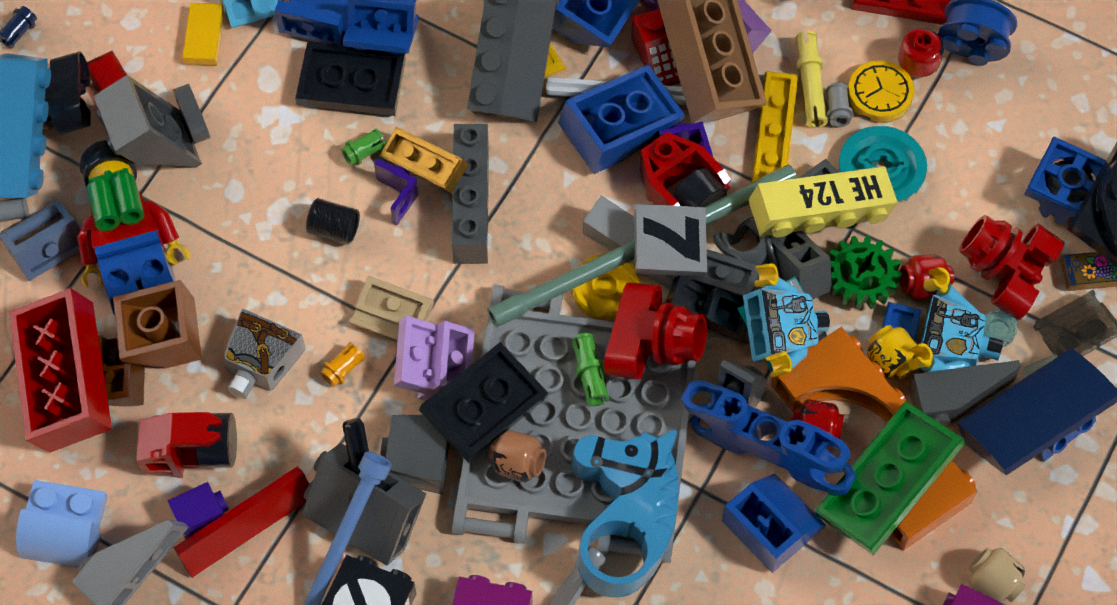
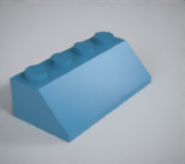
M8 53L0 55V198H28L38 194V190L42 188L44 173L40 169V159L46 149V137L42 135L43 122L47 120L49 111L48 102L45 101V89L48 88L51 80V70L47 67L48 58Z

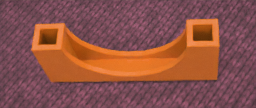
M842 326L818 341L817 345L809 347L807 357L793 368L791 372L773 377L771 381V387L792 412L793 409L800 408L805 400H836L860 405L888 422L902 404L907 401L898 388H892L886 381L882 368L875 361H870L862 352L863 349L858 339L852 334L848 335ZM952 459L892 532L891 536L903 551L972 504L978 492L972 476L965 470L961 471Z

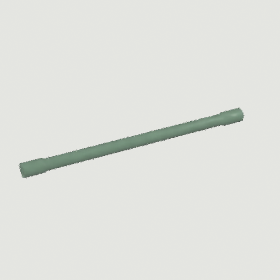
M786 165L763 176L759 181L704 206L706 207V225L748 205V200L759 183L796 179L795 170L792 166ZM635 240L527 292L514 295L487 308L491 322L495 327H499L524 315L528 310L634 260Z

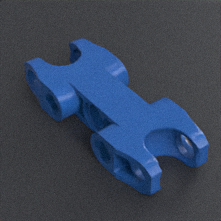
M703 380L690 382L681 397L686 410L693 414L689 422L694 432L723 449L735 454L750 453L788 470L791 477L796 481L832 495L847 494L856 479L854 470L847 463L851 453L845 442L814 425L800 420L784 421L748 405L745 398L739 393ZM700 391L708 392L712 396L710 403L699 405L692 403L691 399L695 393ZM700 420H704L711 428H702L699 425ZM766 435H775L770 440H761ZM835 447L841 452L839 458L831 454L826 448ZM843 471L846 474L845 480L840 484L833 485L825 480L826 473L835 474Z

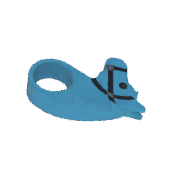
M671 430L660 438L643 432L641 436L634 437L628 441H615L589 435L580 439L575 446L572 460L574 474L585 481L599 482L602 490L615 499L584 531L577 557L578 571L582 580L589 588L600 595L616 598L635 593L654 575L664 558L673 533L678 509V473L671 454L677 436L676 430ZM606 535H620L626 538L630 536L641 545L640 551L644 564L637 572L629 576H609L599 571L593 565L588 554V548L595 540Z

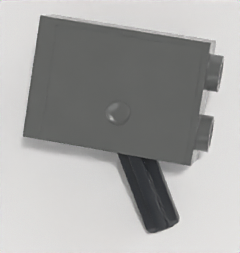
M353 418L343 422L342 427L346 445L339 443L329 452L323 451L314 464V470L317 471L315 478L304 493V498L307 501L302 515L335 535L361 480L358 466L364 453L369 452L365 426L360 418ZM389 472L385 480H381L380 484L374 486L348 543L388 566L406 549L426 493Z

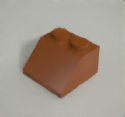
M181 280L113 297L119 357L122 362L170 368L202 360L195 299Z

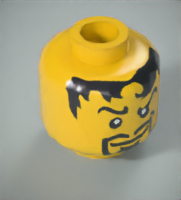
M891 325L880 329L868 340L870 346L867 349V356L882 368L886 378L897 375L900 379H903L915 371L909 368L908 362L916 358L914 353L909 352V349L917 344L904 328H893Z

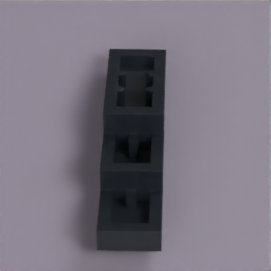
M682 275L673 279L666 303H672L674 306H685L693 314H703L706 318L707 329L750 345L748 328L737 309L744 305V300L718 287L708 289Z

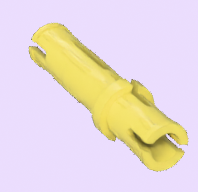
M808 30V43H806L804 31L796 35L799 53L797 70L801 73L806 125L810 128H816L815 115L818 116L819 127L825 126L828 123V118L826 117L820 71L823 68V61L818 55L817 33Z

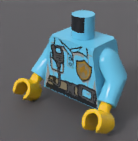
M771 263L755 266L759 274V280L755 281L754 286L763 288L743 295L752 361H770L773 368V373H770L773 378L791 372L793 368L807 357L808 347L818 343L817 332H826L829 329L830 318L826 311H814L812 297L806 293H799L796 287L778 276L777 267Z
M938 267L929 270V274L934 279L925 280L924 288L927 291L937 290V295H933L930 302L921 343L909 349V352L914 353L916 358L908 362L909 368L913 370L922 369L924 372H934L976 366L979 356L999 360L1003 340L983 335L987 317L979 313L949 283L950 275L946 269Z

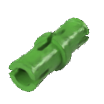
M581 333L576 335L577 338L573 337L571 340L578 364L576 373L583 382L587 405L600 406L604 404V401L608 402L610 399L604 382L603 361H599L593 334Z

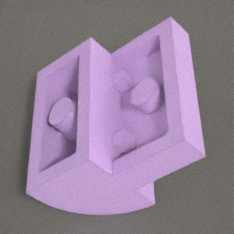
M407 315L400 319L394 385L418 392V399L428 400L472 365L475 330L445 320L436 325Z

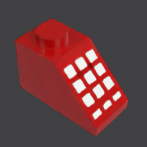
M660 8L633 16L631 39L643 66L649 65L663 85L673 86L679 84L680 79Z

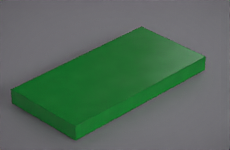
M905 401L852 464L851 467L855 472L856 479L848 493L844 495L828 493L814 512L819 518L874 556L965 445V441L961 436ZM846 474L843 475V477L838 481L837 484H840L845 480Z

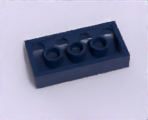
M1071 348L957 422L966 446L1003 474L1008 475L1117 403V388L1091 362Z

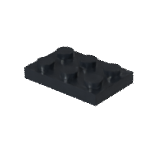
M307 42L295 97L296 104L300 106L396 116L406 56L404 53L389 54L386 51L370 49L361 51L353 47Z
M499 342L421 404L419 411L469 463L492 444L495 439H498L542 403L549 393L510 351Z

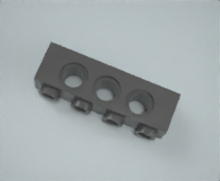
M454 124L453 154L464 159L469 165L455 187L452 197L453 264H488V124Z

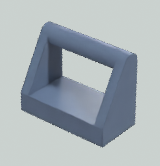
M58 200L1 233L0 239L28 281H31L80 252L77 236L81 229L73 216ZM59 215L62 218L16 246L13 243Z

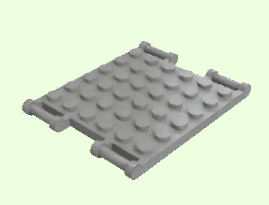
M494 285L490 307L524 292L506 290L505 286ZM563 294L536 306L537 308L550 309L549 313L527 311L524 315L499 327L493 325L488 315L481 357L501 342L549 393L542 403L508 430L537 437L541 442L542 448L546 450V461L541 474L537 477L534 476L530 481L524 483L499 476L494 471L493 461L489 459L491 444L469 463L463 459L452 534L464 535V532L507 537L514 538L516 543L525 544L529 517L590 525L615 499L602 490L599 482L582 480L572 470L575 446L580 439L589 435L615 441H628L634 437L641 436L643 432L660 438L671 430H676L677 436L671 454L676 464L680 492L689 412L682 403L681 397L694 379L696 361L688 360L677 366L668 363L663 366L657 365L653 354H649L643 376L640 380L608 377L604 371V382L610 399L608 402L604 401L603 405L589 406L586 402L583 382L576 373L578 364L571 340L573 337L577 338L576 335L581 333L593 334L599 361H603L604 364L605 353L614 322L560 315ZM467 509L517 515L516 524L466 517ZM675 525L662 560L665 563H671ZM611 535L599 538L598 551L602 554L608 555L609 551L642 556L640 551L641 545L636 540L611 537Z

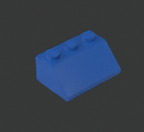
M560 0L555 10L552 29L572 43L609 48L639 0Z

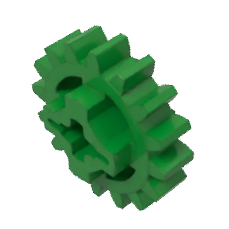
M867 235L864 242H859L856 236H852L850 245L841 240L837 250L831 249L829 254L831 285H834L831 295L834 297L842 294L844 296L842 300L843 305L849 303L850 300L855 301V308L858 310L862 303H867L870 309H874L876 300L882 304L887 303L888 294L894 295L896 293L897 284L902 274L898 271L900 260H891L894 253L893 248L884 251L882 249V240H879L874 245L871 244L870 236Z

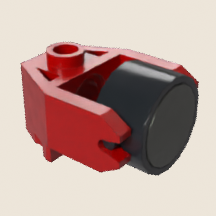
M666 132L641 150L639 171L646 189L647 200L649 202L652 201L654 205L704 207L727 196L731 179L725 169L702 145ZM696 168L698 169V170L695 171L694 173L690 174L687 178H685V179L677 186V188L674 190V192L672 193V195L667 191V189H668L669 187H671L672 185H674L676 182H678L679 180H681L683 177H685L686 175H688L690 172H692V171L695 170Z
M179 412L155 415L139 420L136 462L143 473L183 478L184 468H232L235 464L237 428L233 413Z

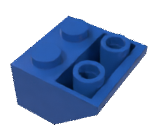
M775 473L749 484L725 505L722 522L771 573L775 572L826 526Z

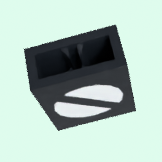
M346 554L322 605H412L417 594L415 582L411 581L412 578L408 574L400 570L392 569L389 572L379 568L374 560L366 556L359 555L355 558Z

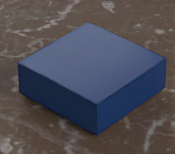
M888 302L882 328L891 325L893 328L902 327L915 342L922 309Z

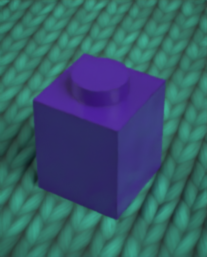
M208 482L167 500L176 521L184 522L189 527L183 534L185 540L229 510L221 491L213 493Z

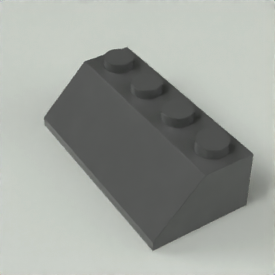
M484 0L467 106L469 111L531 122L538 121L557 0Z

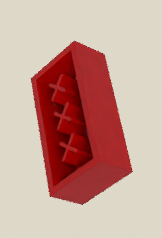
M68 288L10 311L9 316L26 441L51 453L112 430L93 302L72 288Z

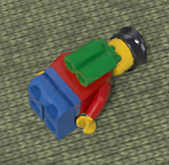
M102 140L89 146L80 158L79 168L87 188L91 215L85 219L77 239L82 265H86V271L81 276L82 285L88 288V273L96 274L99 279V287L104 283L113 315H115L113 297L140 290L138 280H141L143 289L176 281L170 264L178 265L174 257L175 250L181 249L186 260L190 259L191 252L187 246L178 244L177 239L179 235L168 211L152 200L143 199L137 188V169L134 163L122 155L117 156L109 147L107 140ZM164 244H167L169 247V249L167 250V254H165Z

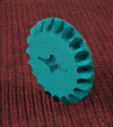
M872 126L854 133L844 143L838 161L839 173L877 168L879 161H884L886 167H889L886 170L897 202L901 200L907 201L914 193L917 194L924 183L927 174L925 153L919 143L906 132L889 126Z

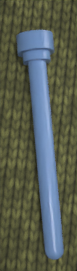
M373 452L364 453L358 466L361 480L304 605H320L374 486L387 478L392 467V463L385 457Z

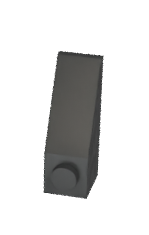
M752 230L757 241L760 242L759 236ZM803 231L792 232L787 236L779 238L771 235V242L778 259V276L786 281L796 276L804 293L809 294L812 300L832 291L830 257Z
M723 360L719 368L717 385L739 393L745 398L748 405L756 408L765 394L768 379L753 366H744L737 361Z
M1016 360L914 374L909 386L912 405L946 427L1012 383L1021 367L1020 362Z

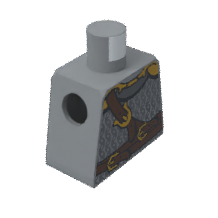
M242 308L223 359L227 372L234 375L227 388L228 391L241 399H246L254 385L267 391L273 390L304 353L306 348L302 334Z

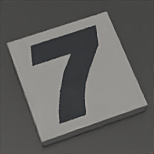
M636 204L634 209L635 274L705 277L707 274L706 207Z

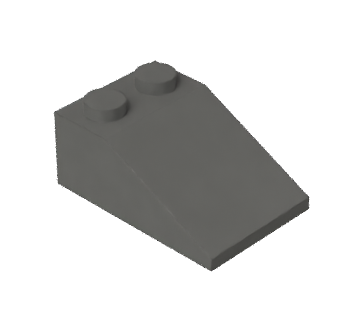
M124 76L94 95L98 107L96 111L97 117L102 125L106 127L109 135L107 143L117 156L122 155L133 163L198 167L202 164L181 111L130 76Z

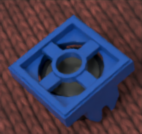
M1053 136L1024 195L1039 202V211L1042 217L1047 218L1049 215L1055 216V223H1065L1069 218L1075 217L1093 185L1094 179L1091 173L1094 174L1096 179L1106 160ZM1059 159H1063V161H1059V162L1053 164V162H1055V161H1057V160H1059Z

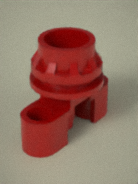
M983 215L964 237L959 247V253L967 257L973 270L976 272L981 271L983 279L990 280L994 276L1001 279L991 298V303L1016 321H1019L1030 310L1040 292L1034 285L1042 281L1043 276L1041 272L1044 266L1047 267L1057 260L1065 242L1039 223L1034 225L1021 241L1023 235L1021 229L1018 227L1012 229V225L1005 220H993L989 216Z
M626 283L605 353L604 371L606 376L640 380L643 376L649 354H653L657 365L663 366L668 363L677 366L688 360L699 361L703 356L707 340L705 316L703 314H693L685 306H674L672 303L662 304V289L659 285Z

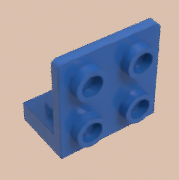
M278 0L274 11L279 33L342 46L348 27V0H289V2Z

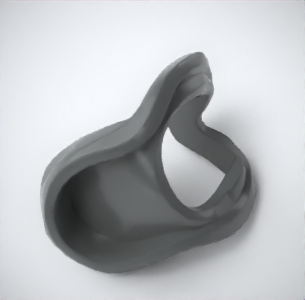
M754 218L742 222L734 234L719 232L713 235L715 245L725 255L755 265L772 263L778 269V259L771 242V235L760 237ZM749 228L759 236V244L749 251H738L731 246L740 242Z

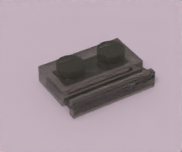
M1094 290L1035 322L1033 328L1035 331L1040 332L1044 343L1056 358L1071 348L1084 356L1117 337V320L1104 303L1098 301Z

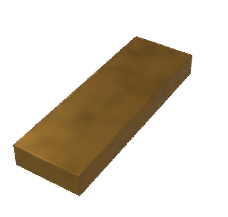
M398 127L394 129L379 155L386 161L401 166L408 172L450 193L454 191L469 165L464 159Z

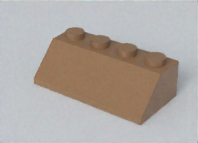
M657 0L692 123L717 121L767 105L737 0Z

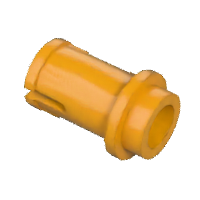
M349 342L329 363H323V369L320 371V374L331 386L335 387L338 383L342 385L345 382L344 377L366 357L356 345L354 346L352 342Z

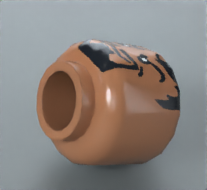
M510 430L505 432L500 439H495L492 442L489 459L493 461L494 471L499 476L525 483L534 476L537 477L541 474L546 461V450L542 448L541 442L537 437Z

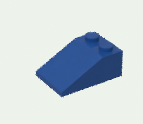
M646 65L566 100L558 124L593 174H596L634 154L657 138L659 130L669 129L683 120L685 114L651 67Z

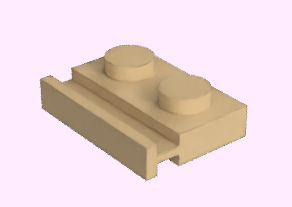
M368 276L349 323L398 342L399 320L407 315L427 321L434 301L431 298Z

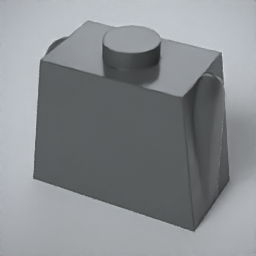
M392 415L389 438H382L380 455L392 463L389 472L419 490L443 495L450 443L424 415Z

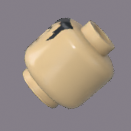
M986 548L972 562L968 569L972 572L970 576L972 586L980 593L999 602L1005 598L1012 602L1025 588V585L1021 582L1025 575V568L1003 548H996L994 550Z

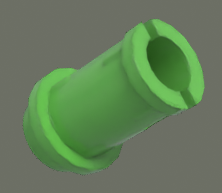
M376 128L353 142L350 140L346 141L345 146L341 148V152L350 166L354 164L361 165L363 159L383 149L386 142L384 140L380 141L384 137Z

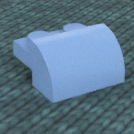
M34 480L26 509L20 510L17 523L16 549L19 557L79 568L86 558L97 552L101 538L99 527L108 498L106 492Z

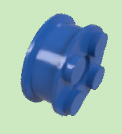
M952 0L947 4L944 12L947 22L940 27L938 32L944 43V50L967 57L971 63L979 66H984L988 62L998 61L1008 56L1011 50L1009 36L1017 28V18L1007 7L992 0Z

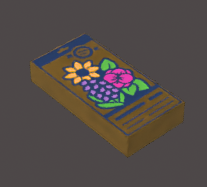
M1098 252L1062 255L1060 262L1067 291L1117 287V267Z

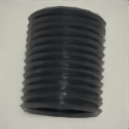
M316 198L311 204L307 215L306 231L308 234L349 245L356 235L360 221V212L358 209L350 208L346 205Z

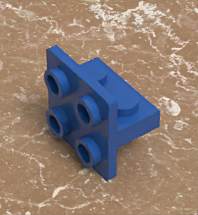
M348 0V27L343 38V46L353 47L361 51L368 49L386 51L389 54L409 53L419 22V15L416 14V0Z

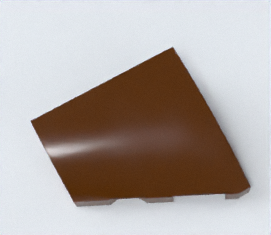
M98 335L108 404L111 406L144 405L145 365L122 362L119 357L118 338L106 339Z

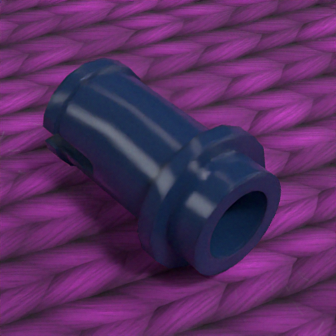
M21 6L20 9H14V16L0 30V42L8 48L12 49L29 28L33 29L36 26V15L25 6Z

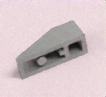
M166 520L96 552L82 562L79 567V573L72 582L95 605H125L189 527L184 522Z

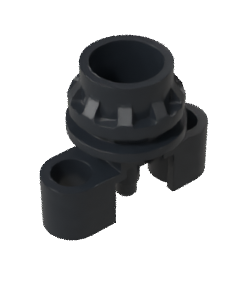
M81 51L51 59V80L48 88L45 89V101L48 102L49 111L47 120L43 122V129L55 128L57 133L62 135L90 127L91 111L81 95L86 93V87L90 86V71L85 56Z

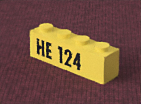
M885 166L759 183L748 200L760 237L773 235L776 238L803 230L806 233H814L824 227L831 226L847 228L855 223L866 221L870 224H877L886 220L898 203Z

